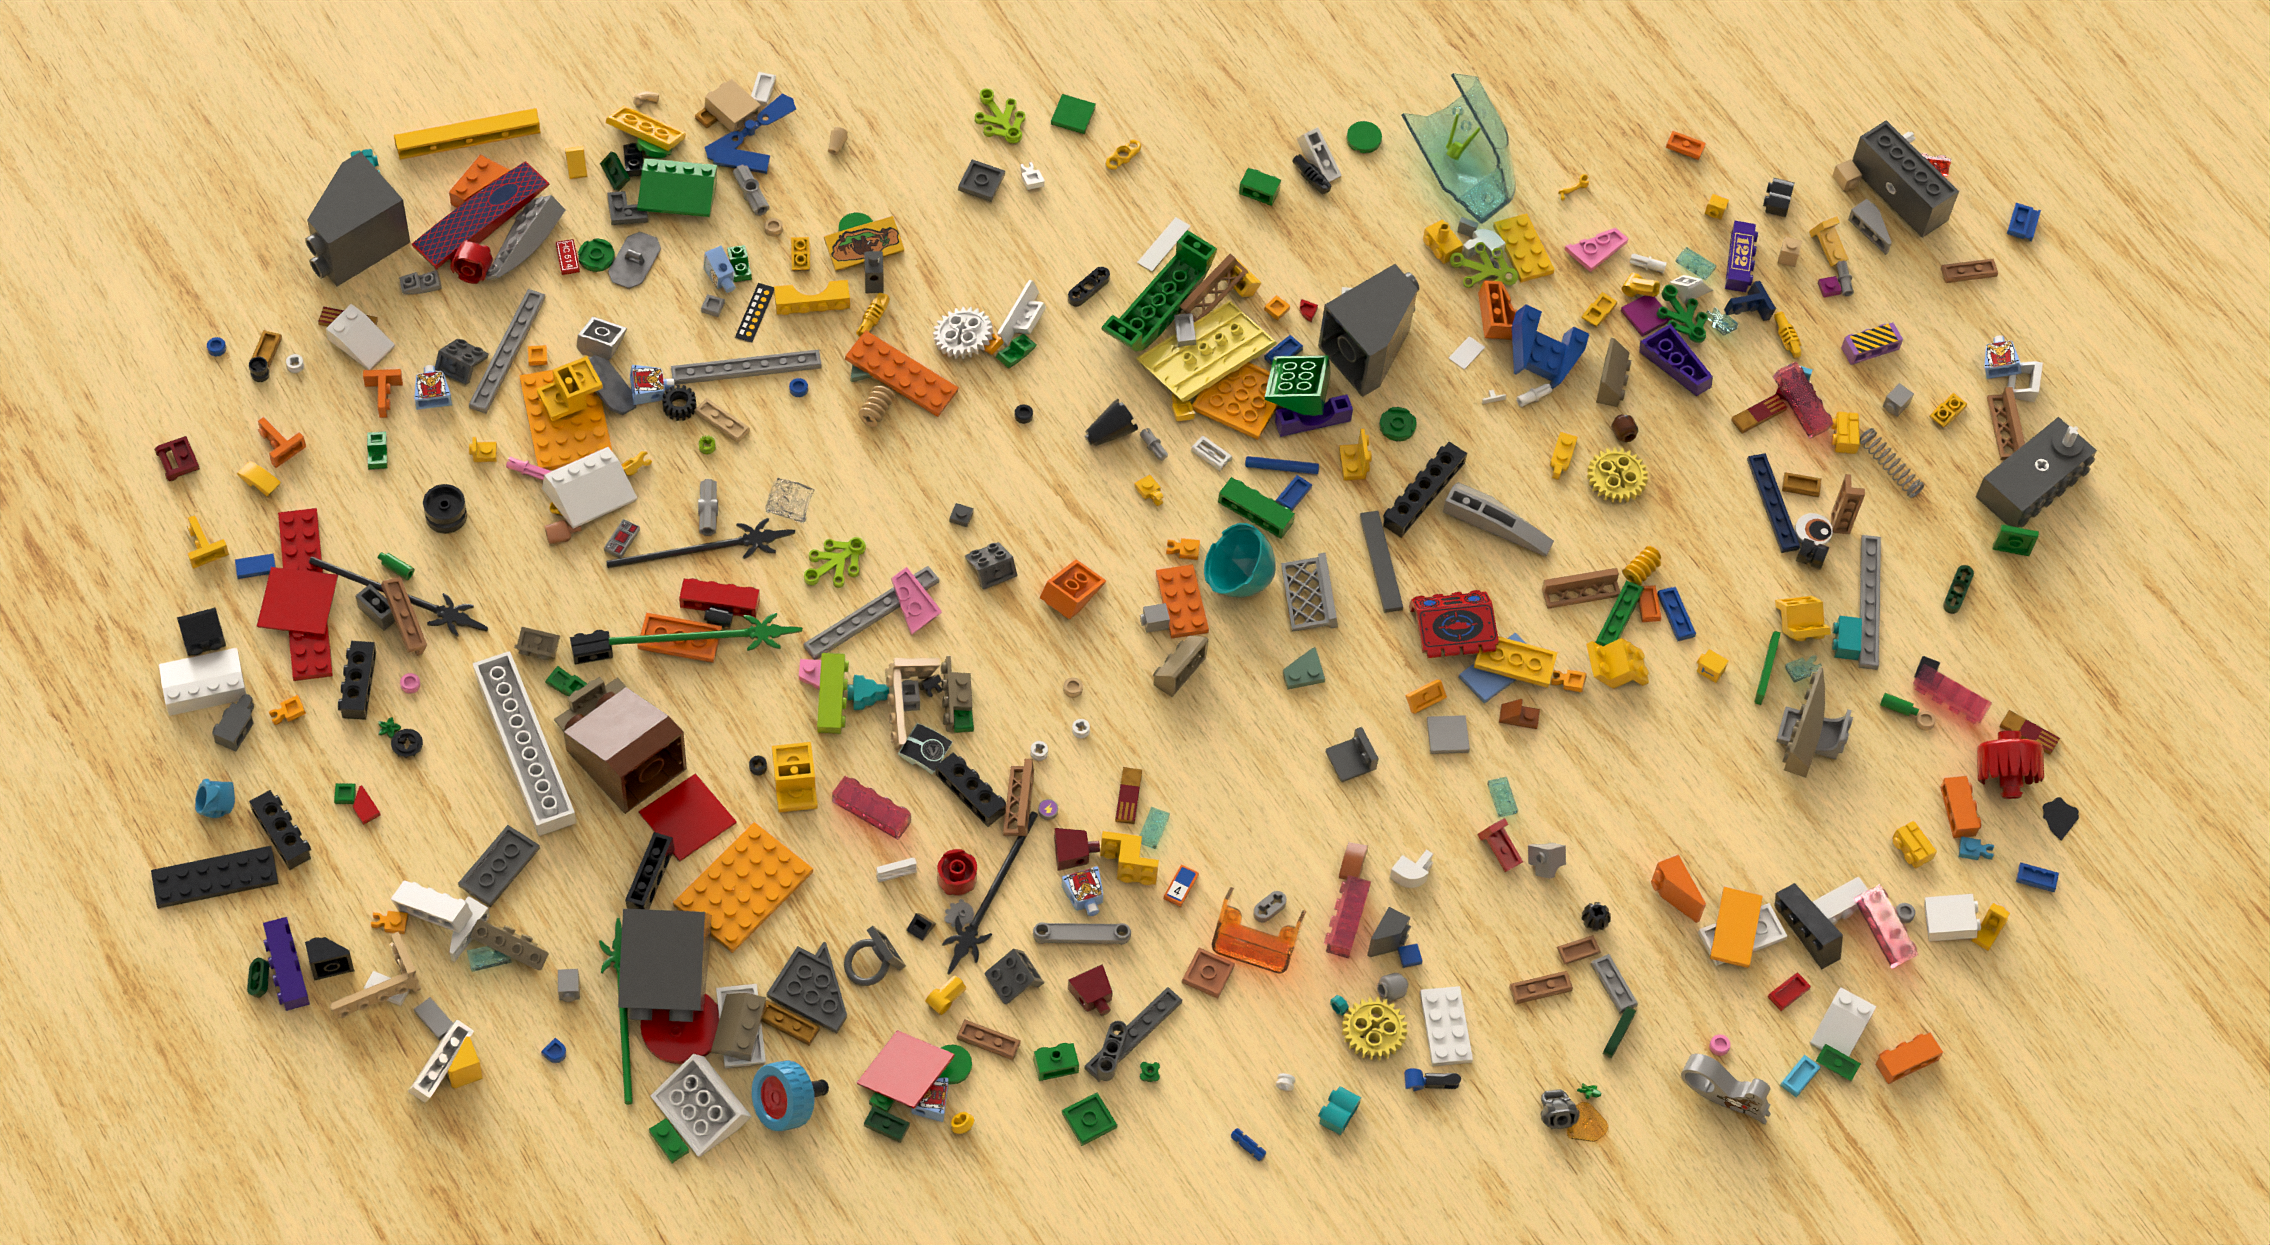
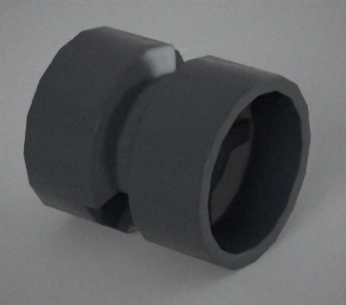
M1804 538L1796 561L1804 564L1809 562L1811 567L1821 570L1829 547L1823 544L1815 545L1814 541Z

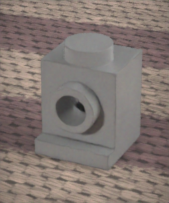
M905 680L901 682L904 711L920 710L918 681Z

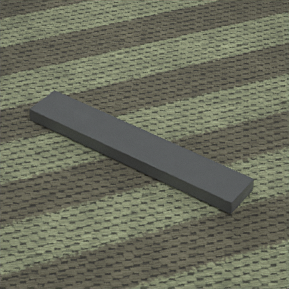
M1379 511L1360 513L1359 517L1383 611L1386 613L1403 610Z
M1169 987L1127 1025L1126 1041L1119 1062L1182 1003V999ZM1115 1049L1107 1050L1110 1053L1117 1052ZM1101 1051L1084 1066V1069L1098 1081L1100 1079L1097 1076V1065ZM1102 1067L1104 1071L1111 1070L1109 1067Z

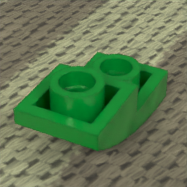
M745 245L727 248L729 261L735 272L734 282L752 280Z

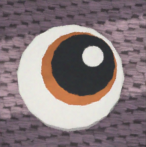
M1816 513L1803 515L1798 519L1795 526V533L1801 544L1804 538L1814 541L1815 545H1826L1833 534L1830 521Z

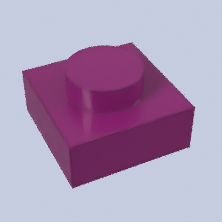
M1836 276L1818 280L1823 298L1841 294L1842 290Z

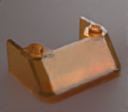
M1230 887L1224 898L1212 940L1213 951L1219 955L1274 973H1284L1288 969L1306 911L1302 910L1296 927L1284 926L1277 937L1240 925L1242 913L1239 909L1229 906L1234 888Z

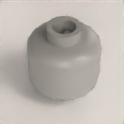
M1392 973L1381 977L1377 985L1379 995L1387 999V1001L1404 997L1408 988L1406 978L1399 973Z

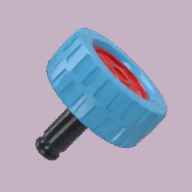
M794 1061L774 1062L762 1066L755 1074L752 1083V1102L759 1120L768 1129L778 1132L801 1127L808 1122L813 1113L815 1097L827 1095L829 1085L824 1079L811 1081L805 1069Z

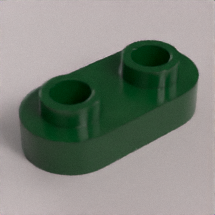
M260 957L252 961L248 974L247 992L256 998L262 997L268 990L270 965L268 961Z

